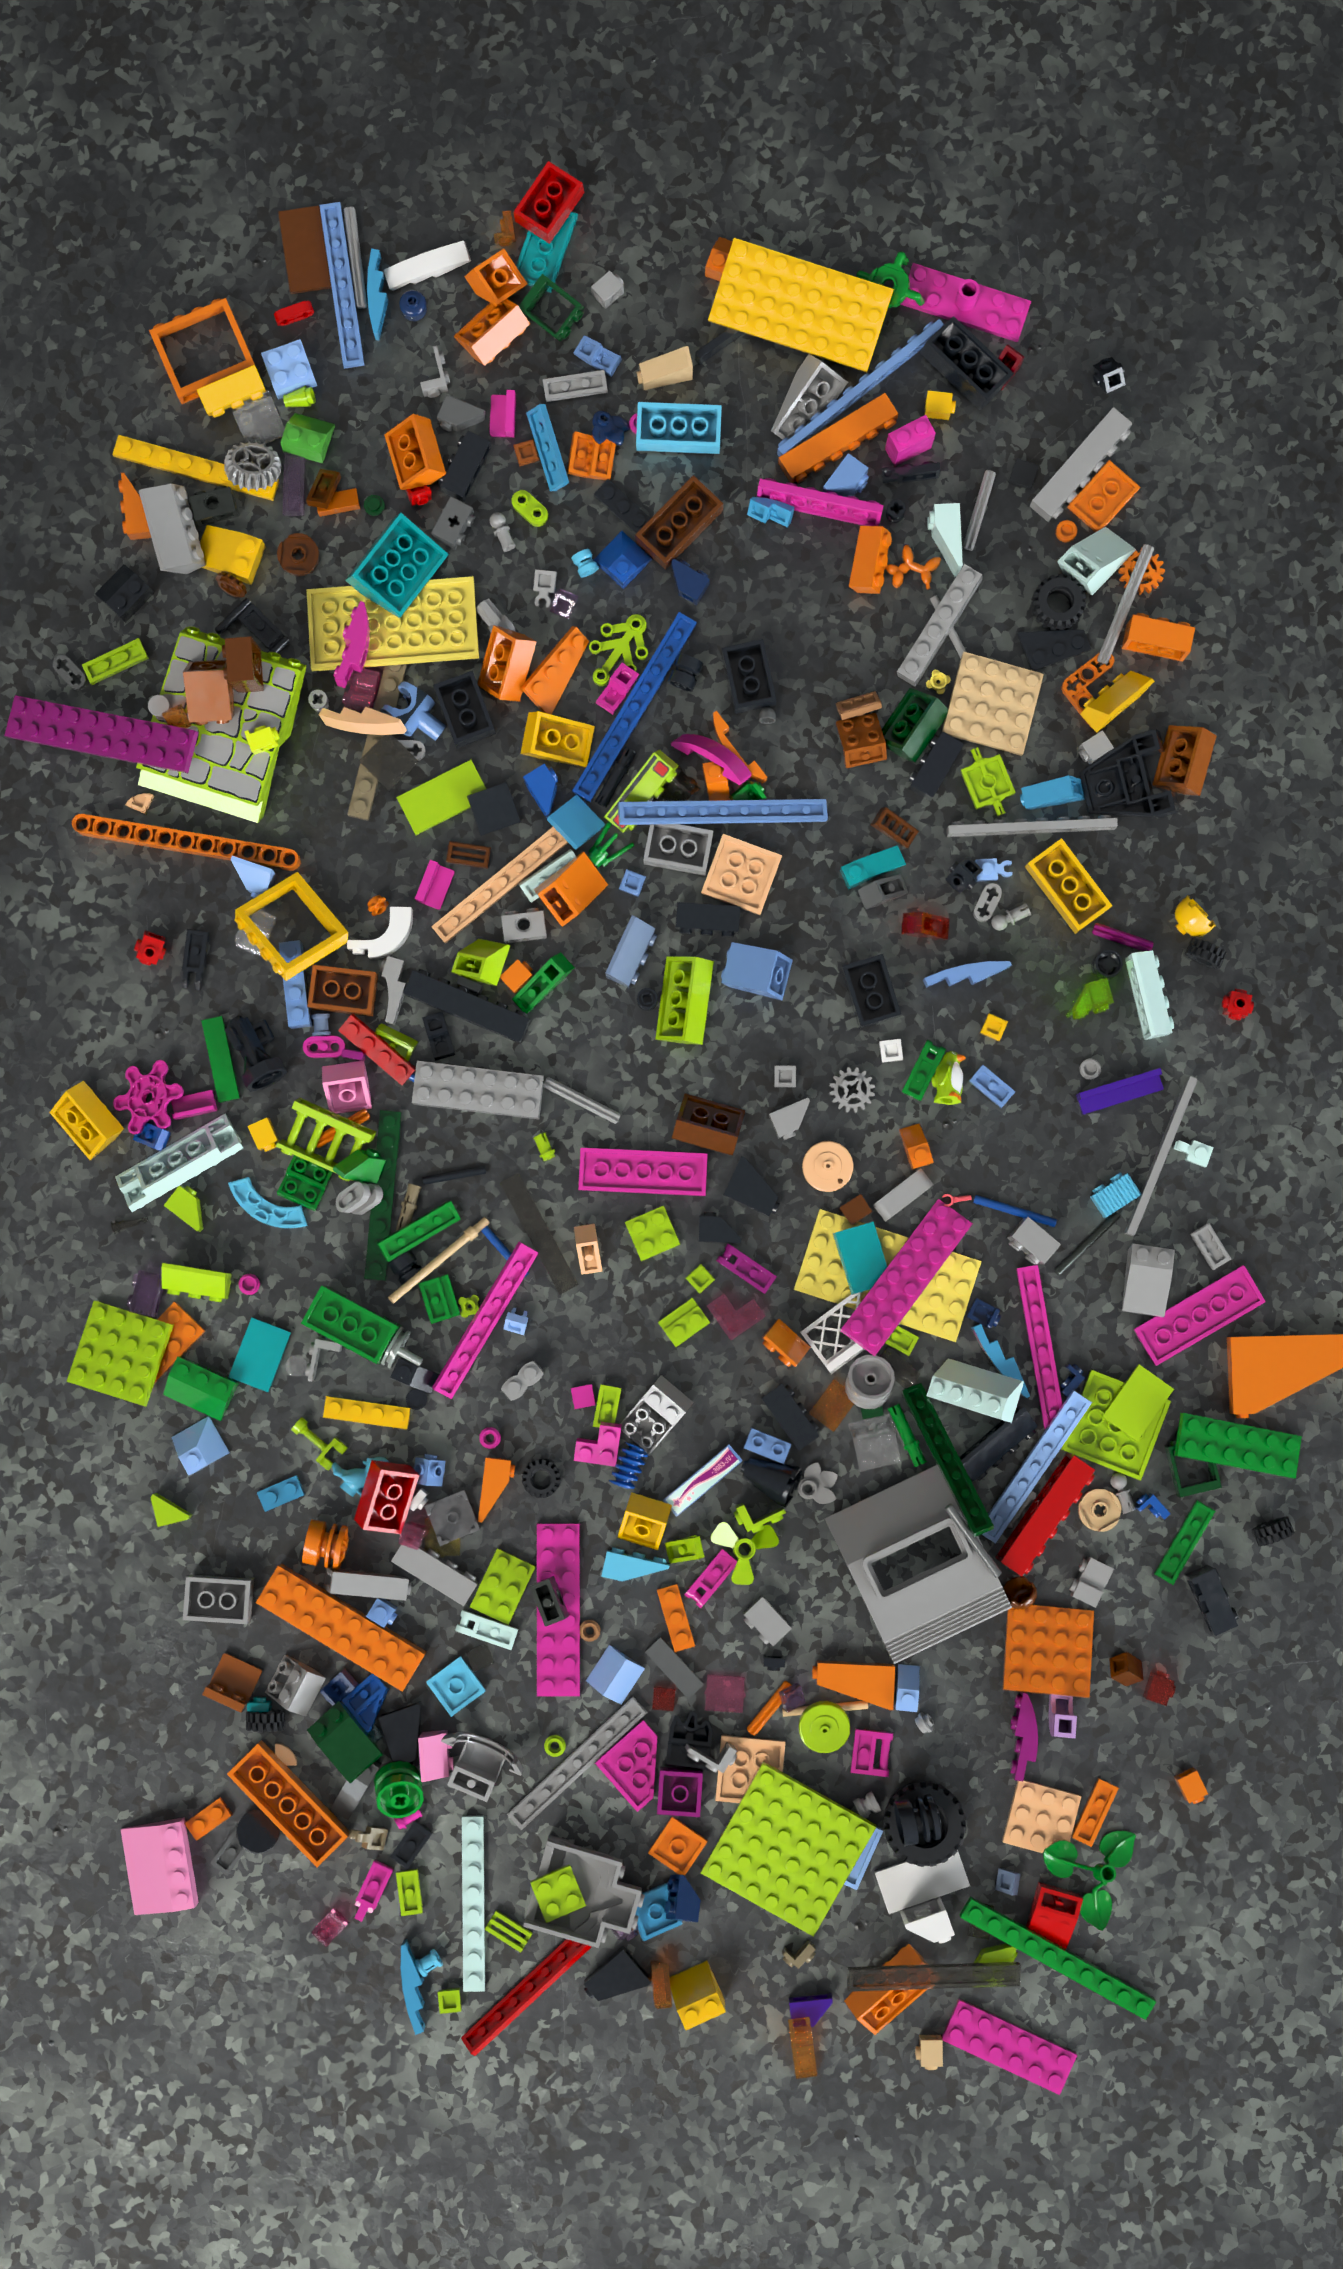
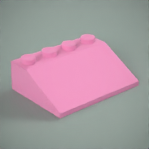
M185 1817L121 1829L134 1915L187 1910L195 1908L199 1903L187 1828L184 1824Z

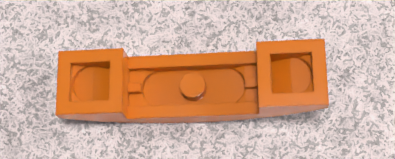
M715 711L713 713V724L719 743L732 751L752 773L750 778L765 783L767 776L755 760L747 765L727 739L725 734L729 732V726L720 714Z

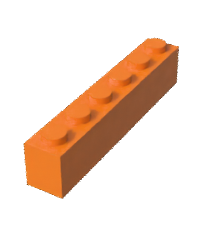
M886 393L780 456L778 464L790 483H800L808 477L807 474L812 471L818 472L826 466L825 464L831 460L834 462L840 459L845 451L849 449L853 451L858 448L863 440H871L879 434L878 431L894 426L899 413Z

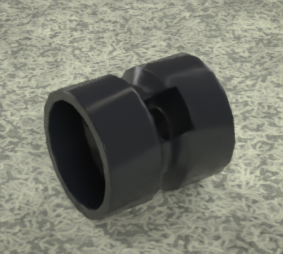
M678 654L674 664L676 670H672L668 683L681 690L693 692L697 682L695 676L700 675L704 663L690 655Z
M1105 950L1093 959L1091 969L1098 979L1109 980L1121 971L1123 960L1116 951Z
M412 1250L388 1264L395 1275H399L398 1281L401 1286L423 1268L421 1265L416 1264L418 1260Z

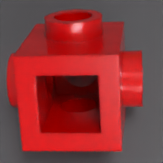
M145 930L142 939H137L134 951H137L136 958L139 959V962L150 966L151 964L156 965L158 959L162 960L166 948H163L165 937Z
M1242 989L1230 991L1223 997L1221 1007L1224 1009L1222 1014L1229 1015L1228 1018L1233 1020H1241V1018L1247 1017L1248 1014L1252 1013L1254 1002L1251 1001L1252 995H1248L1247 991ZM1237 1000L1242 1001L1241 1007L1237 1006Z

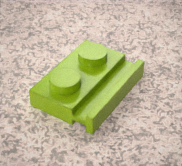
M691 1298L658 1323L674 1346L677 1347L708 1325L710 1321L694 1299Z

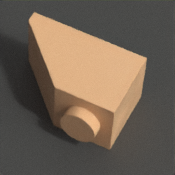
M595 1224L574 1227L581 1275L602 1272Z

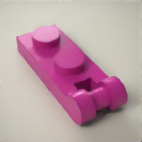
M722 1548L684 1595L687 1598L691 1597L697 1602L696 1605L702 1608L735 1568L737 1560ZM699 1587L706 1591L703 1595L696 1591Z

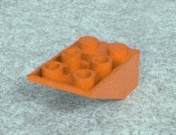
M583 851L533 890L556 921L563 927L578 916L608 884Z
M780 1319L762 1336L765 1340L762 1344L771 1352L776 1350L780 1354L778 1359L788 1367L790 1365L796 1367L811 1348Z

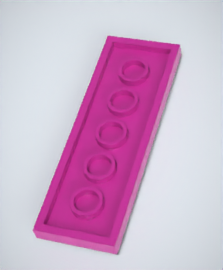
M771 478L760 479L757 497L789 504L795 507L794 511L863 526H879L884 506L873 500L866 502L854 496L843 497L831 491L826 493L820 492L813 487L802 488L797 487L794 483H779Z
M580 1148L578 1190L706 1196L708 1154Z
M1242 1265L1165 1311L1164 1317L1155 1316L1133 1330L1154 1366H1157L1266 1301L1246 1267Z
M959 1998L941 2036L943 2041L1058 2095L1061 2094L1077 2058V2053Z

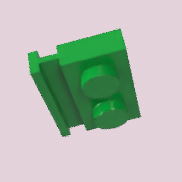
M449 1274L418 1283L431 1324L461 1315Z

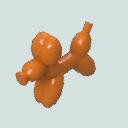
M905 545L902 551L904 563L900 564L899 567L894 564H889L885 567V570L893 575V586L899 588L903 583V574L913 570L921 573V579L926 584V589L929 590L932 579L931 572L938 568L941 558L934 557L925 565L913 562L912 549L909 545Z

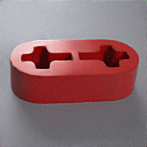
M302 301L276 311L274 318L278 326H285L312 316L314 309L310 301Z

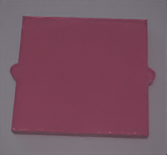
M707 1674V1687L704 1691L706 1695L705 1711L743 1713V1697L746 1696L744 1693L745 1677Z

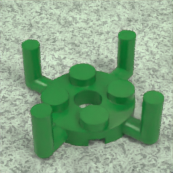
M902 251L898 252L893 264L888 263L879 268L877 267L871 274L861 270L856 273L857 278L882 286L888 280L894 282V287L892 288L894 290L888 308L898 307L906 297L915 300L919 306L925 303L924 298L919 292L910 289L909 277L901 268L902 265L909 263V259Z

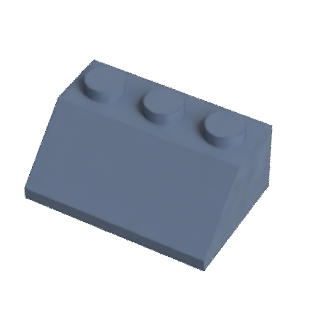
M633 915L631 916L605 972L606 978L630 988L631 984H636L640 975L637 970L640 965L644 966L649 955L646 953L648 946L653 947L657 935L654 934V927Z

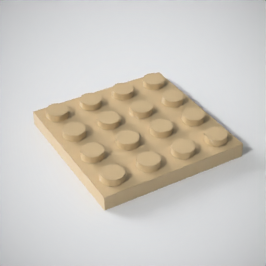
M963 652L942 731L955 738L1022 756L1044 674Z

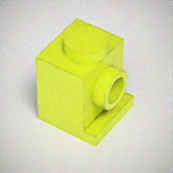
M260 726L254 729V733H251L249 730L244 731L251 752L255 755L279 746L277 740L280 737L276 727Z

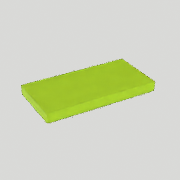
M469 760L396 798L415 835H418L471 808L467 795L485 790L486 787L472 760Z

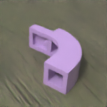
M1049 1694V1729L1051 1736L1076 1738L1077 1716L1073 1714V1697Z

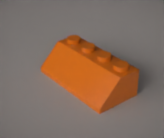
M908 1944L906 1947L901 1948L898 1954L890 1961L884 1963L881 1969L874 1975L868 1977L865 1983L857 1990L852 1991L844 2002L856 2019L876 2035L940 1978L923 1957Z

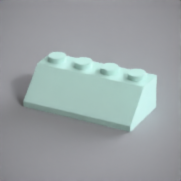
M1153 950L1131 953L1125 958L1144 1040L1169 1035L1172 1033V1029H1174V1022L1167 1012L1169 1001L1167 996L1163 995L1164 980L1162 975L1159 976L1158 957L1154 955Z
M948 1358L932 1376L927 1396L1012 1423L1024 1381Z

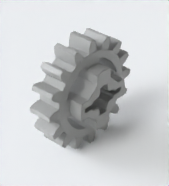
M847 1067V1073L840 1070V1077H833L836 1083H830L829 1087L834 1088V1091L829 1092V1095L835 1096L832 1103L838 1102L839 1110L844 1106L846 1107V1113L849 1112L850 1108H853L854 1113H857V1107L864 1110V1103L871 1104L868 1098L875 1096L873 1092H870V1089L875 1088V1085L869 1084L872 1077L865 1078L866 1071L860 1074L858 1073V1067L855 1068L854 1072H851L850 1067ZM849 1076L856 1077L854 1081L844 1080V1078ZM856 1082H858L855 1089L857 1094L853 1093L849 1095L848 1098H846L849 1091L847 1086L852 1087L853 1085H855ZM862 1082L866 1086V1095L861 1091ZM838 1086L843 1089L844 1096L842 1098L838 1094ZM851 1099L861 1101L856 1104H848V1101Z

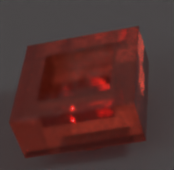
M654 1687L652 1709L673 1711L675 1689Z

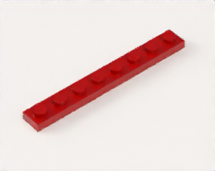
M568 1939L559 1945L461 2037L470 2054L476 2056L592 1946Z

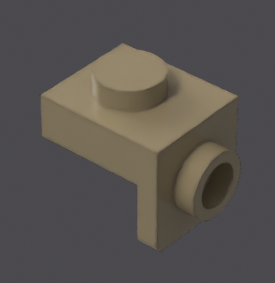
M808 1939L795 1955L784 1947L782 1949V1954L784 1955L782 1959L790 1967L796 1966L799 1969L805 1962L809 1963L816 1954L814 1952L816 1950L815 1945Z

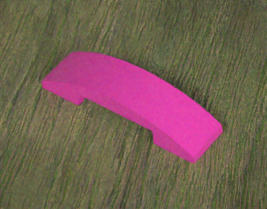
M683 734L671 743V746L686 755L695 751L723 767V776L738 785H741L751 777L752 773L732 751L712 739L695 734Z

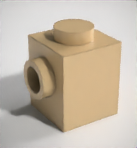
M919 2035V2046H915L916 2060H919L921 2067H925L927 2070H936L938 2067H943V2040L941 2035Z

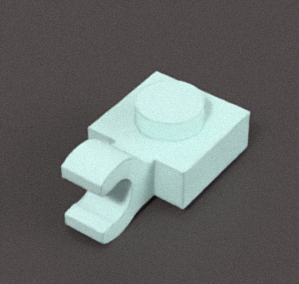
M1178 1140L1175 1142L1173 1149L1187 1154L1186 1161L1205 1168L1214 1147L1192 1140L1190 1145Z

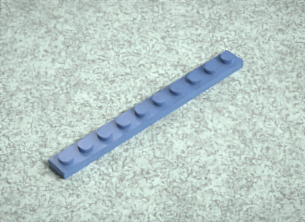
M938 319L935 323L933 321L928 323L920 335L915 334L907 341L908 344L904 348H897L891 354L892 357L889 360H882L878 363L874 372L863 375L859 379V384L855 387H848L843 392L844 396L839 400H832L824 412H817L810 419L811 422L806 426L803 424L798 427L794 432V436L790 439L788 437L783 439L778 444L777 455L780 457L813 437L924 347L926 341L944 325L943 322Z
M826 799L618 803L619 825L826 822L828 820Z

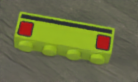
M661 750L655 751L604 817L623 833L629 829L633 831L637 825H619L618 803L651 802L654 797L658 799L665 790L662 788L666 782L670 783L677 775L675 770L679 765Z

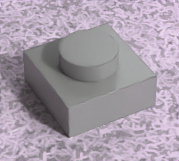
M774 1066V1087L795 1088L796 1066Z

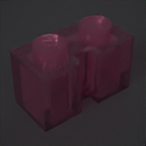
M365 668L362 669L361 673L353 670L348 684H351L348 692H344L342 698L344 707L362 713L365 707L373 709L381 680L380 673Z

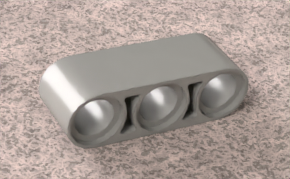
M920 1168L874 1203L873 1207L886 1222L934 1184L922 1168Z

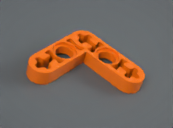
M1098 653L1062 683L1063 694L1079 714L1084 710V708L1080 707L1079 700L1081 698L1089 700L1093 697L1086 688L1110 670L1114 664L1112 654L1107 663L1108 666L1103 664L1097 670L1095 666L1099 664L1097 661ZM1084 669H1091L1094 674L1093 678L1085 679L1082 676V671ZM1079 679L1080 683L1074 688L1075 691L1072 689L1068 691V682L1073 684Z

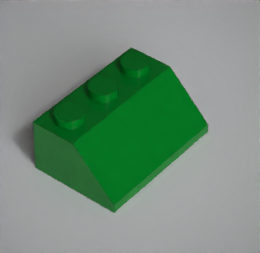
M177 1356L168 1375L163 1395L222 1421L239 1382L183 1356Z

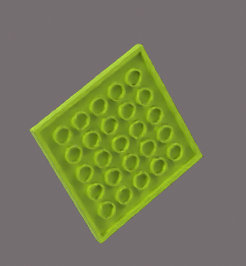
M762 1762L703 1866L701 1874L814 1937L874 1833L876 1824L771 1765Z

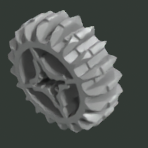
M248 440L247 444L240 442L238 446L233 445L232 450H228L224 459V471L227 474L228 480L232 481L233 485H239L240 489L245 487L248 491L250 489L258 491L259 488L265 490L267 486L272 487L273 483L277 482L281 473V461L272 446L267 447L265 443L258 444L257 441L250 443Z

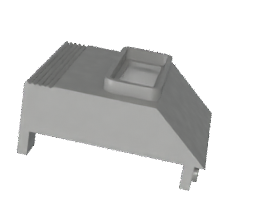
M938 1465L824 1518L894 1664L1012 1608L998 1577L995 1578L945 1510L947 1505L952 1504L965 1521ZM946 1527H950L961 1550L960 1555L887 1590H883L871 1565L873 1562Z

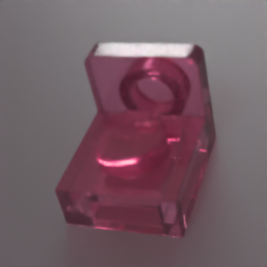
M412 1521L404 1523L399 1544L418 1550L423 1537L428 1535L430 1528Z

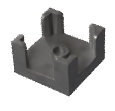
M465 1490L424 1506L440 1546L480 1530Z

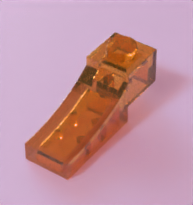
M810 2017L790 2019L788 2023L796 2079L817 2076Z

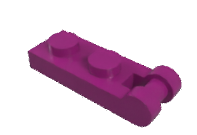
M727 1243L724 1248L725 1252L722 1256L719 1255L716 1261L765 1294L777 1276ZM732 1255L738 1258L734 1265L729 1262Z

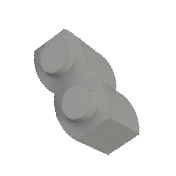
M535 1361L529 1362L519 1370L518 1375L509 1378L503 1384L501 1390L511 1401L515 1400L526 1392L528 1386L537 1383L543 1377L544 1371Z

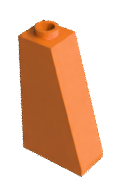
M817 1660V1666H813L812 1679H816L817 1685L888 1710H893L894 1664Z

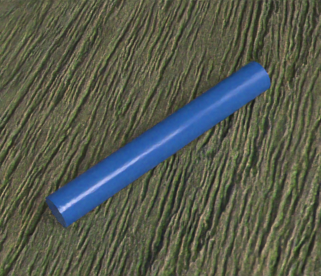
M488 1226L483 1228L481 1232L501 1255L508 1260L512 1253Z

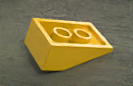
M206 525L200 541L206 565L201 568L216 573H221L222 571L231 573L238 580L252 585L266 546L262 539L241 532Z
M539 711L529 712L520 754L587 767L595 726Z

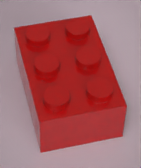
M548 161L514 210L515 222L550 244L583 196V183Z
M371 1460L354 1517L357 1524L363 1530L402 1534L419 1474L410 1465Z

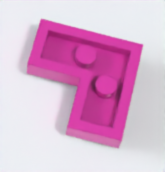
M601 1422L598 1441L577 1438L574 1461L615 1467L622 1425Z

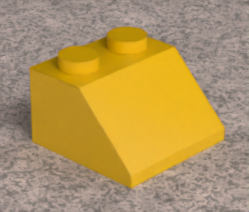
M631 1492L617 1538L658 1550L672 1505Z

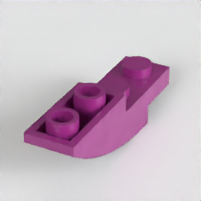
M1020 1692V1695H1016L1014 1708H1017L1016 1716H1012L1010 1729H1013L1012 1733L1015 1736H1020V1740L1016 1739L1014 1752H1017L1016 1760L1011 1762L1010 1773L1013 1774L1014 1780L1022 1782L1024 1780L1027 1760L1036 1762L1038 1751L1036 1716L1026 1692Z

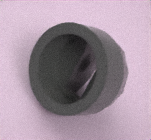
M767 706L759 712L760 723L772 724L776 721V714L773 708Z

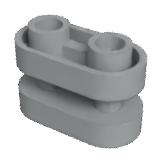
M355 1182L338 1194L336 1208L339 1212L363 1215L381 1202L383 1198L382 1188L376 1184Z

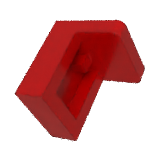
M427 485L405 490L412 506L417 504L424 505L431 500V488Z

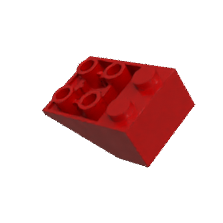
M1038 1882L1026 1927L1067 1949L1083 1902L1080 1893Z

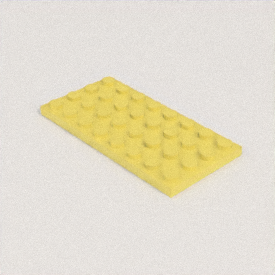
M473 576L429 580L400 618L366 598L352 586L306 589L312 671L335 670L338 665H341L343 651L345 647H349L346 646L343 631L346 625H350L352 611L355 606L358 607L360 601L365 603L370 627L369 648L364 667L479 658Z
M819 1209L794 1290L836 1304L850 1296V1288L833 1233L865 1223L857 1221L850 1225L846 1217ZM875 1227L888 1267L909 1238ZM952 1252L901 1320L900 1324L956 1342L981 1261ZM870 1290L861 1293L860 1302H862ZM847 1303L845 1307L856 1310V1304Z

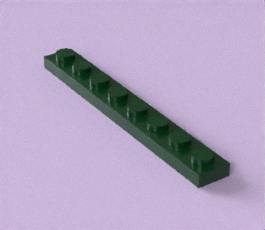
M380 1110L376 1151L386 1161L378 1182L373 1184L379 1185L382 1188L383 1198L370 1212L364 1279L386 1281L388 1262L378 1247L377 1242L391 1234L402 1112Z
M922 1383L902 1390V1395L973 1537L993 1530L994 1525Z

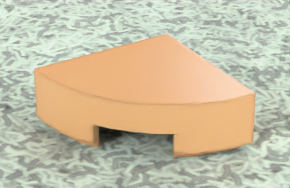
M150 793L138 794L131 797L125 805L146 815L154 795Z
M276 1743L275 1755L286 1766H296L297 1759L292 1750L284 1744Z

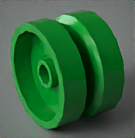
M402 1761L391 1762L381 1767L376 1773L374 1786L377 1807L381 1813L392 1818H403L414 1814L422 1806L424 1797L421 1776L414 1765Z

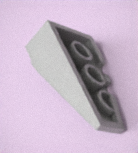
M808 354L795 374L771 431L782 440L787 437L790 439L795 435L794 432L798 427L803 424L806 425V422L817 412H820L832 400L837 399L848 382L822 361Z

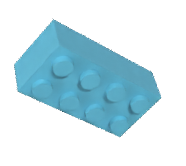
M638 402L636 450L720 454L722 405Z

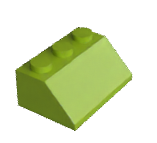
M162 1263V1289H168L167 1294L180 1296V1292H186L188 1297L201 1299V1295L209 1296V1301L222 1302V1299H228L232 1274Z

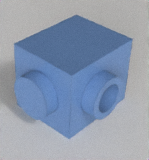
M377 1598L366 1617L385 1628L387 1624L392 1625L398 1614L395 1611L398 1607L386 1599Z

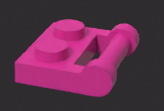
M855 1728L850 1772L889 1777L890 1742L893 1740L894 1733ZM876 1739H882L879 1768H873Z

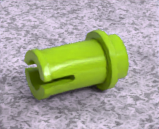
M546 1133L539 1134L533 1138L541 1154L539 1157L543 1161L555 1157V1149L552 1150Z

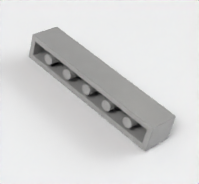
M1113 407L1036 495L1030 507L1047 522L1052 518L1057 519L1064 510L1062 506L1066 502L1070 504L1077 496L1075 491L1079 487L1084 488L1091 479L1089 475L1093 471L1097 473L1104 465L1102 460L1107 455L1111 457L1118 448L1116 444L1120 440L1124 442L1131 434L1129 429L1132 422Z
M966 564L963 565L898 669V677L915 687L917 686L982 582L981 573Z

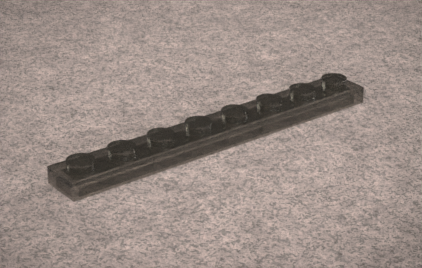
M1019 1962L848 1967L847 1989L849 1992L1020 1986L1021 1965Z

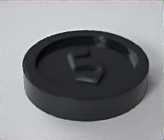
M412 1389L406 1396V1403L409 1408L420 1410L427 1403V1395L422 1390Z

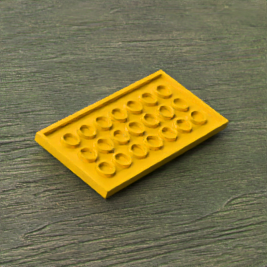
M734 238L708 321L867 372L894 289Z

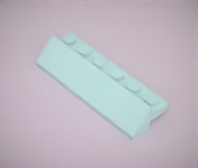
M225 1113L115 1176L119 1189L124 1194L129 1209L133 1212L192 1177L199 1175L206 1169L217 1165L225 1158L236 1154L239 1150L243 1149L242 1141Z

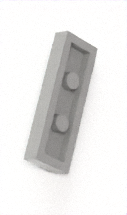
M604 370L543 379L546 402L608 393Z

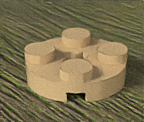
M1092 1489L1082 1496L1078 1503V1515L1086 1527L1094 1531L1104 1532L1117 1525L1121 1513V1504L1116 1495L1105 1489ZM1096 1505H1104L1105 1509L1102 1516L1094 1513Z

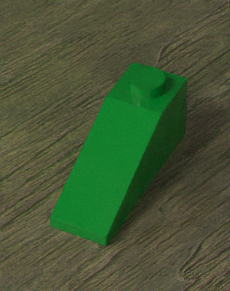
M560 952L551 957L512 1000L524 1013L528 1014L575 967Z

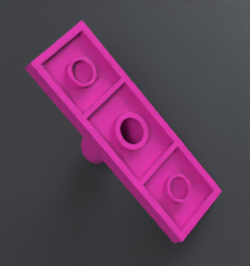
M912 264L908 276L910 289L919 292L924 298L925 303L919 306L915 300L906 297L900 305L947 320L954 316L965 326L1018 342L1031 304L1030 300L980 285L972 279L965 280L919 264Z

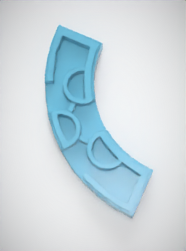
M250 1177L228 1183L239 1205L258 1221L279 1228L308 1226L301 1205L282 1207L268 1202L255 1190Z

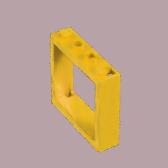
M298 872L235 909L234 920L238 924V928L245 931L249 942L259 948L263 959L269 960L274 972L281 975L285 981L340 948L348 941V931ZM294 890L331 936L287 963L249 916L289 891Z

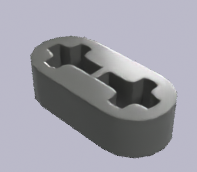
M59 655L53 660L54 670L72 689L80 691L87 686L88 680L86 675L70 658L65 655ZM61 661L63 663L67 662L66 666L70 669L68 672L60 668L59 663ZM73 673L76 675V677H81V684L78 685L77 683H75L73 685V683L75 682L74 679L71 677Z

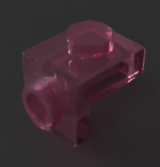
M334 1907L316 1925L311 1933L319 1942L327 1947L350 1922Z

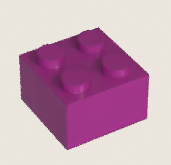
M660 1767L657 1814L700 1817L703 1770Z

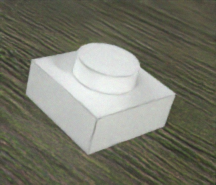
M901 1039L879 1041L882 1063L903 1060Z
M423 1488L420 1489L412 1499L410 1509L412 1511H415L417 1508L421 1510L428 1502L426 1496L429 1493Z

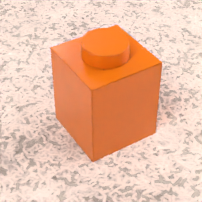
M516 960L500 975V979L516 994L533 977L530 973L533 969L525 961L521 963L519 960Z
M1192 1767L1174 1776L1188 1803H1199L1205 1799L1204 1796L1208 1795L1195 1768Z

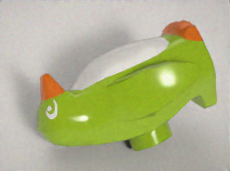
M954 1051L946 1052L936 1069L935 1075L932 1077V1085L935 1088L937 1087L934 1103L946 1105L961 1103L963 1072L960 1068V1062L966 1058L964 1055Z

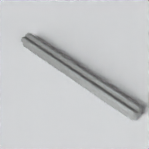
M1144 544L1097 658V661L1102 664L1109 662L1154 551V547Z

